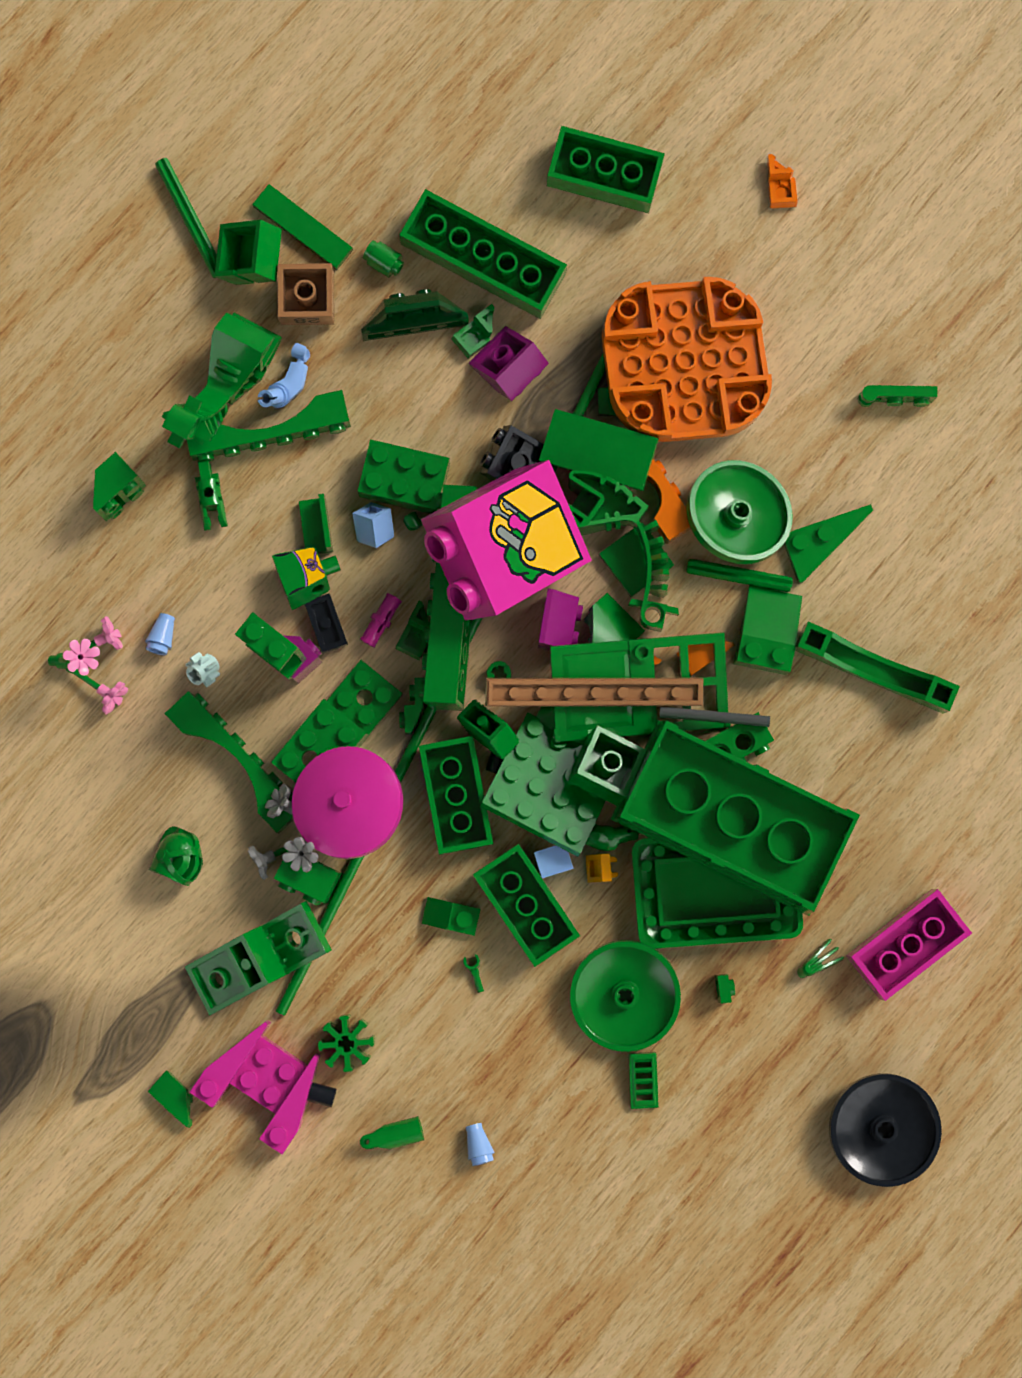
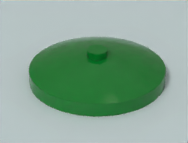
M727 460L710 466L693 483L687 498V518L693 534L705 549L722 560L736 564H753L764 561L781 548L790 534L793 514L785 489L771 473L753 463L741 460Z
M618 940L595 948L581 961L572 979L570 1003L577 1024L592 1041L607 1049L630 1052L650 1047L669 1032L679 1013L681 991L677 974L671 963L662 953L638 941Z

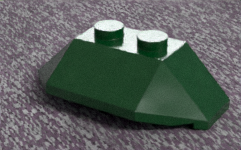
M430 289L419 290L415 293L416 295L405 296L403 293L392 294L389 296V299H384L363 326L361 329L363 341L462 327L469 324L468 313L439 292H431Z

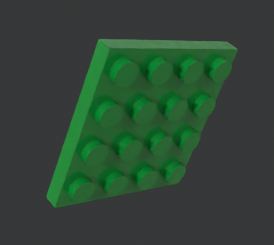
M527 712L516 733L519 743L503 759L480 806L578 857L606 800L568 782L583 745L576 741L554 743L553 729L543 725L538 717Z

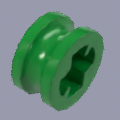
M497 661L488 667L487 678H494L495 675L492 673V670L494 668L498 670V667H503L504 674L507 675L506 678H511V669L505 662Z

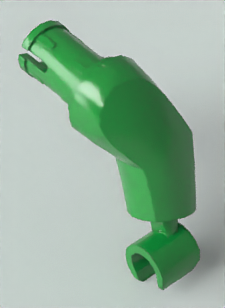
M595 823L585 845L598 850L613 851L618 847V844L637 840L639 834L635 831L631 832V829L625 826L613 828L608 825H597Z

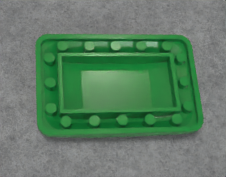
M650 838L638 840L632 847L637 927L641 943L649 945L654 949L791 939L797 937L803 930V913Z

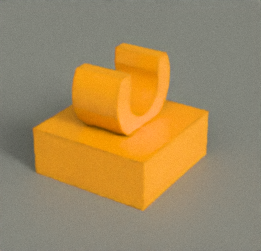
M610 854L586 855L587 883L612 881V878L617 877L618 872H611L610 864L611 862H617V858L610 857Z

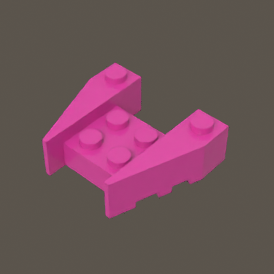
M267 1020L203 1071L190 1093L213 1108L218 1104L230 1084L275 1114L259 1140L280 1154H283L301 1128L320 1054L316 1053L307 1065L263 1035L271 1024Z

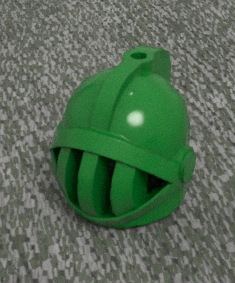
M176 826L168 828L161 838L149 870L166 876L182 885L190 886L191 882L200 874L203 866L202 850L198 837Z

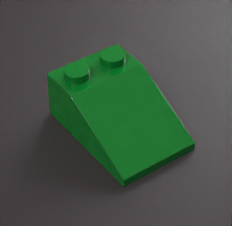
M749 585L733 664L782 675L789 674L796 647L802 596Z

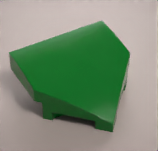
M608 593L589 609V614L584 618V623L589 626L591 637L588 639L589 643L638 639L645 631Z

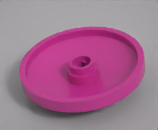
M338 747L315 757L299 775L292 795L293 818L301 836L307 843L312 842L315 849L321 853L340 859L363 857L383 846L395 832L403 810L402 788L394 770L384 759L375 753L359 747Z

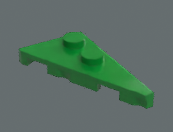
M871 504L790 532L784 545L798 584L803 583L873 511Z

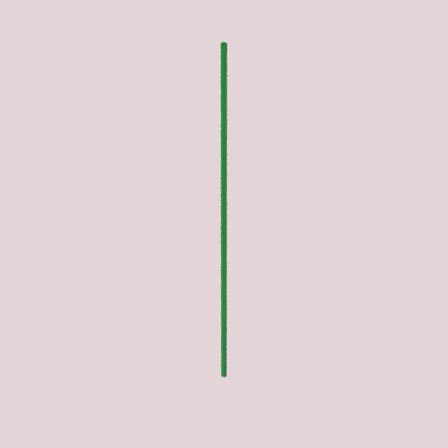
M603 353L573 412L575 415L583 417L606 371ZM552 465L554 472H556L558 467ZM483 618L472 619L470 643ZM428 705L395 770L400 784L437 709H431ZM364 856L350 860L319 922L324 935H326ZM312 962L295 971L276 1009L277 1013L283 1016L286 1015Z

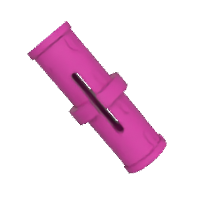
M386 593L376 613H372L370 617L372 620L362 637H360V640L375 648L386 627H390V620L402 601L392 594Z

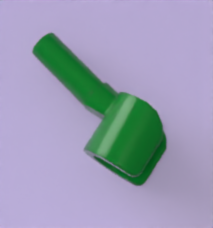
M416 512L406 515L403 519L407 529L410 531H415L423 525Z
M475 954L477 963L474 966L467 965L466 957H464V965L473 976L477 993L483 992L484 989L478 970L480 967L478 955Z

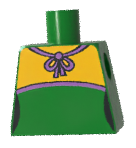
M314 547L272 555L291 610L297 609L327 593L330 590L327 575L341 571L336 555L320 561L317 550Z

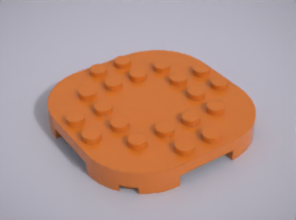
M703 277L702 281L658 285H652L651 281L636 284L621 293L620 297L611 305L603 324L602 346L610 401L617 417L629 430L659 439V442H672L730 436L745 430L753 424L763 411L770 397L772 376L768 374L761 328L763 318L756 302L749 294L745 295L736 288L735 283L717 277Z

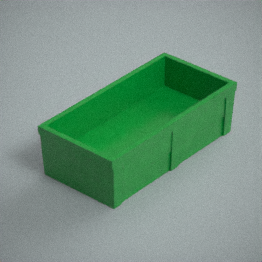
M658 720L644 747L646 753L629 793L615 807L610 819L788 907L810 916L811 913L815 912L860 814L849 809L840 808L769 773V770L757 764L752 765L678 729L679 726L667 720Z

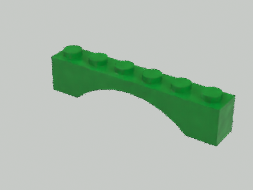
M339 390L316 395L301 412L281 424L254 430L236 429L221 424L211 442L194 436L193 439L187 440V444L193 461L208 460L210 462L214 460L215 456L234 457L240 455L242 450L261 451L266 449L269 444L277 443L278 446L293 443V439L301 437L304 440L318 438L319 434L330 431V434H339L345 432L346 428L351 427L343 391Z
M809 621L803 626L796 642L795 651L942 714L951 710L960 688L959 685L938 676L881 657Z
M188 691L164 714L183 734L213 741L227 749L238 759L253 784L258 814L279 834L294 820L293 814L283 810L275 818L268 817L269 809L265 808V804L268 800H273L271 797L273 790L277 789L279 791L283 782L273 771L268 775L262 768L265 764L255 752L249 754L243 748L246 744L245 741L236 732L231 735L224 728L227 722L217 712L212 715L206 709L209 703L199 693L194 696ZM291 792V794H290V796H289V800H290L291 802H292V795H293L292 792Z

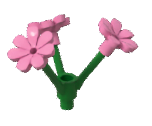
M105 616L101 620L103 624L102 633L95 636L94 640L83 639L80 645L77 640L71 641L69 643L70 651L49 656L48 664L56 666L58 669H66V671L95 688L97 693L103 697L102 703L104 705L102 711L107 715L113 711L115 704L120 706L123 700L121 696L128 692V688L125 687V683L118 682L114 688L110 689L104 684L100 685L86 676L89 673L88 667L91 669L98 667V661L93 659V657L99 656L100 650L94 646L97 645L99 647L109 643L116 650L123 647L118 639L122 637L119 630H113L112 622Z

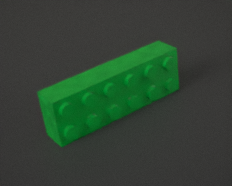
M427 189L424 190L399 234L400 243L404 247L539 319L544 315L567 271V264Z

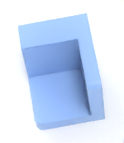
M370 502L353 513L356 539L359 543L378 548L394 537L391 508Z
M556 845L534 852L541 878L574 869L569 852Z

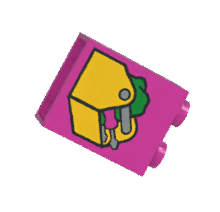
M550 460L517 468L421 519L426 530L424 537L426 550L434 561L440 563L449 583L447 587L448 600L451 606L463 615L465 621L496 616L592 561Z

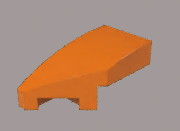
M768 154L770 208L797 207L798 199L796 180L793 177L794 170L790 167L785 168L776 161V157L773 154Z
M725 641V652L735 646L734 642ZM713 643L688 645L689 673L691 676L714 660Z

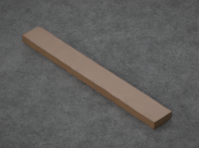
M486 678L485 706H703V678Z

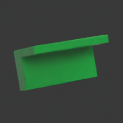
M324 493L318 494L319 498L299 501L305 548L314 547L318 554L333 552L327 502Z

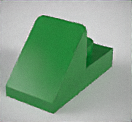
M427 897L421 924L475 936L481 909Z

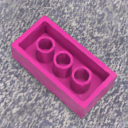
M931 889L848 953L846 957L880 1000L886 1001L970 936L972 932L938 889Z

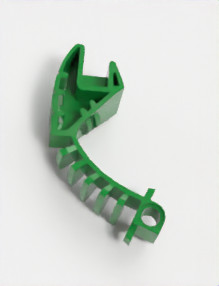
M235 312L232 315L225 313L212 333L207 385L195 398L189 395L185 404H175L170 411L163 412L162 418L165 421L162 427L171 431L167 442L177 448L182 447L185 439L191 440L194 436L211 442V439L218 432L223 418L227 415V403L232 405L245 392L251 390L263 379L282 337Z
M584 470L571 471L568 488L578 494V497L572 505H568L581 536L604 530L606 532L612 531V528L618 530L621 529V526H631L636 529L644 549L646 581L643 600L631 599L628 606L641 608L639 620L644 628L661 632L665 614L678 616L679 610L676 607L667 606V604L647 601L649 594L661 598L668 594L667 584L651 585V580L666 582L670 578L669 568L652 571V565L667 564L668 555L666 552L651 556L650 550L660 549L665 543L662 536L648 541L647 534L653 533L660 528L656 520L644 527L640 523L649 506L639 497H633V493L627 487L620 485L618 481L608 476L603 478L602 474ZM655 610L659 613L660 619L655 623H651L646 620L645 612Z

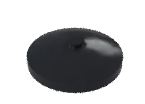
M878 1073L856 1080L840 1094L831 1111L829 1136L836 1157L853 1176L871 1185L893 1187L913 1181L929 1168L940 1147L942 1126L936 1105L923 1088L905 1077L889 1073Z

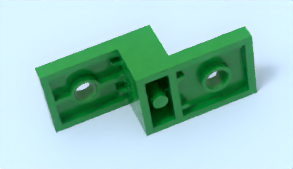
M360 660L328 700L323 699L271 763L296 783L299 775L306 767L303 763V755L306 752L314 751L317 755H320L338 747L351 746L360 748L402 697L403 693L364 661ZM363 690L372 693L373 699L368 705H361L357 701L358 694Z
M305 901L185 966V969L210 1016L332 951L308 902ZM293 931L300 936V944L293 940ZM216 973L221 975L223 985L217 982Z

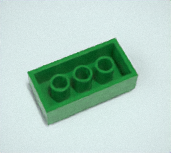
M561 125L547 175V186L649 214L665 153Z
M473 736L420 745V756L439 855L493 845L488 813L486 809L480 806L484 799V792Z
M519 844L473 874L534 967L580 937V934Z

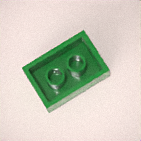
M370 439L358 487L359 497L432 514L439 510L437 508L438 493L443 492V484L446 483L450 467V458Z

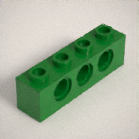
M735 724L705 742L746 761L745 756L753 752L757 757L771 749L768 744L773 742L774 739L767 727ZM743 735L748 738L749 747L746 750H741L736 746L735 740L737 736Z

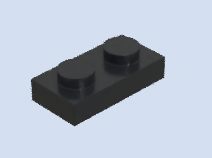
M330 593L317 597L305 604L322 654L348 645Z

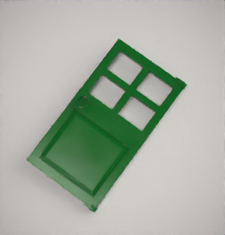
M724 632L550 646L551 678H655L654 648L679 646L680 678H690L688 645L713 643L715 676L699 678H703V686L715 685L717 712H728ZM553 706L554 743L585 740L597 725L618 736L651 734L657 723L656 706ZM682 706V708L691 709V706ZM695 720L671 722L679 726L678 729L683 731L731 727V724Z

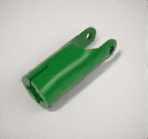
M416 1116L385 1124L373 1133L362 1136L360 1145L365 1149L379 1147L390 1150L424 1141L420 1118Z

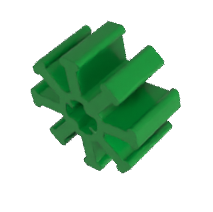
M344 1014L339 1017L342 1021V1032L336 1029L331 1021L323 1027V1031L330 1033L335 1040L324 1041L321 1039L318 1042L319 1051H322L324 1048L336 1049L332 1057L325 1060L329 1067L332 1068L340 1055H344V1072H351L354 1069L351 1054L362 1061V1065H365L371 1058V1055L365 1054L358 1046L370 1045L373 1047L375 1045L374 1035L369 1038H358L357 1036L363 1028L368 1026V1022L364 1019L359 1021V1025L354 1031H350V1014ZM343 1036H348L351 1041L354 1040V1046H350L351 1050H346L344 1045H340V1040L344 1039Z

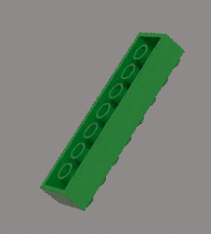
M443 484V492L438 493L437 508L441 509L477 490L476 486ZM436 562L435 573L430 575V589H433V599L428 600L427 615L431 616L430 627L425 629V643H428V653L423 654L422 670H426L425 681L420 683L419 694L420 698H423V702L431 709L463 711L472 620L465 621L463 615L451 606L447 597L449 583L440 563Z

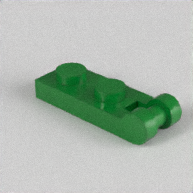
M868 385L859 394L858 402L863 407H869L873 402H887L888 406H901L903 402L913 403V406L924 407L929 406L938 397V386Z

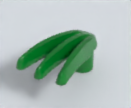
M827 939L803 966L797 970V975L800 978L812 976L843 961L844 957L840 956L822 965V962L836 953L839 947H834L819 959L817 958L831 943L832 939Z

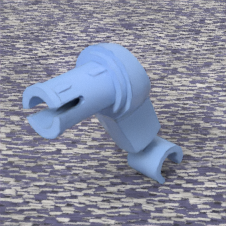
M295 343L291 350V357L296 358L297 362L290 363L285 378L270 385L267 390L259 392L258 397H263V399L258 400L262 407H284L304 389L308 366L304 362H307L310 358V352L306 346Z

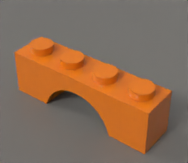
M653 459L646 480L656 489L660 501L659 511L653 521H657L660 526L657 531L663 537L665 543L669 544L691 530L687 518L686 506L679 498L682 496L679 488L674 482L669 483L665 477L667 472L663 464L659 460L655 461Z

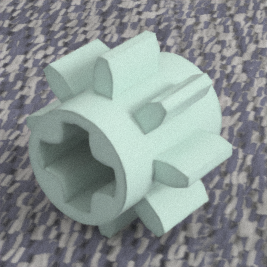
M198 652L186 663L188 667L186 675L195 685L203 683L208 687L216 681L215 678L220 676L218 672L220 666L217 659L208 653L202 656Z

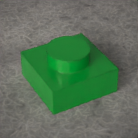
M728 974L715 975L718 1003H731V996H735L734 980L729 979Z

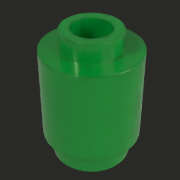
M371 241L362 257L367 261V265L388 278L392 275L397 276L404 265V262L401 261L402 254L381 241Z

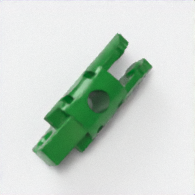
M208 460L198 462L200 477H195L204 531L211 530L212 526L208 511L217 510L219 524L221 527H227L228 523L219 474H212L211 464ZM213 492L211 497H206L208 493Z

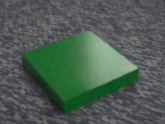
M633 528L599 553L601 559L630 597H633L645 588L646 581L644 549L636 529ZM651 533L647 534L648 541L654 539ZM662 548L650 550L651 556L665 553ZM668 557L667 564L652 565V571L666 568L671 569L674 563Z

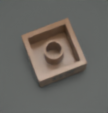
M332 263L278 264V319L281 325H334V270Z

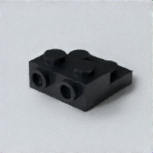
M512 425L503 426L502 429L498 428L492 437V442L495 444L491 452L487 451L481 458L479 465L483 468L480 474L494 481L517 468L539 463L544 444Z

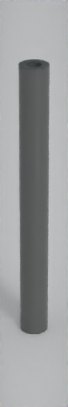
M660 707L661 718L762 727L770 726V716Z

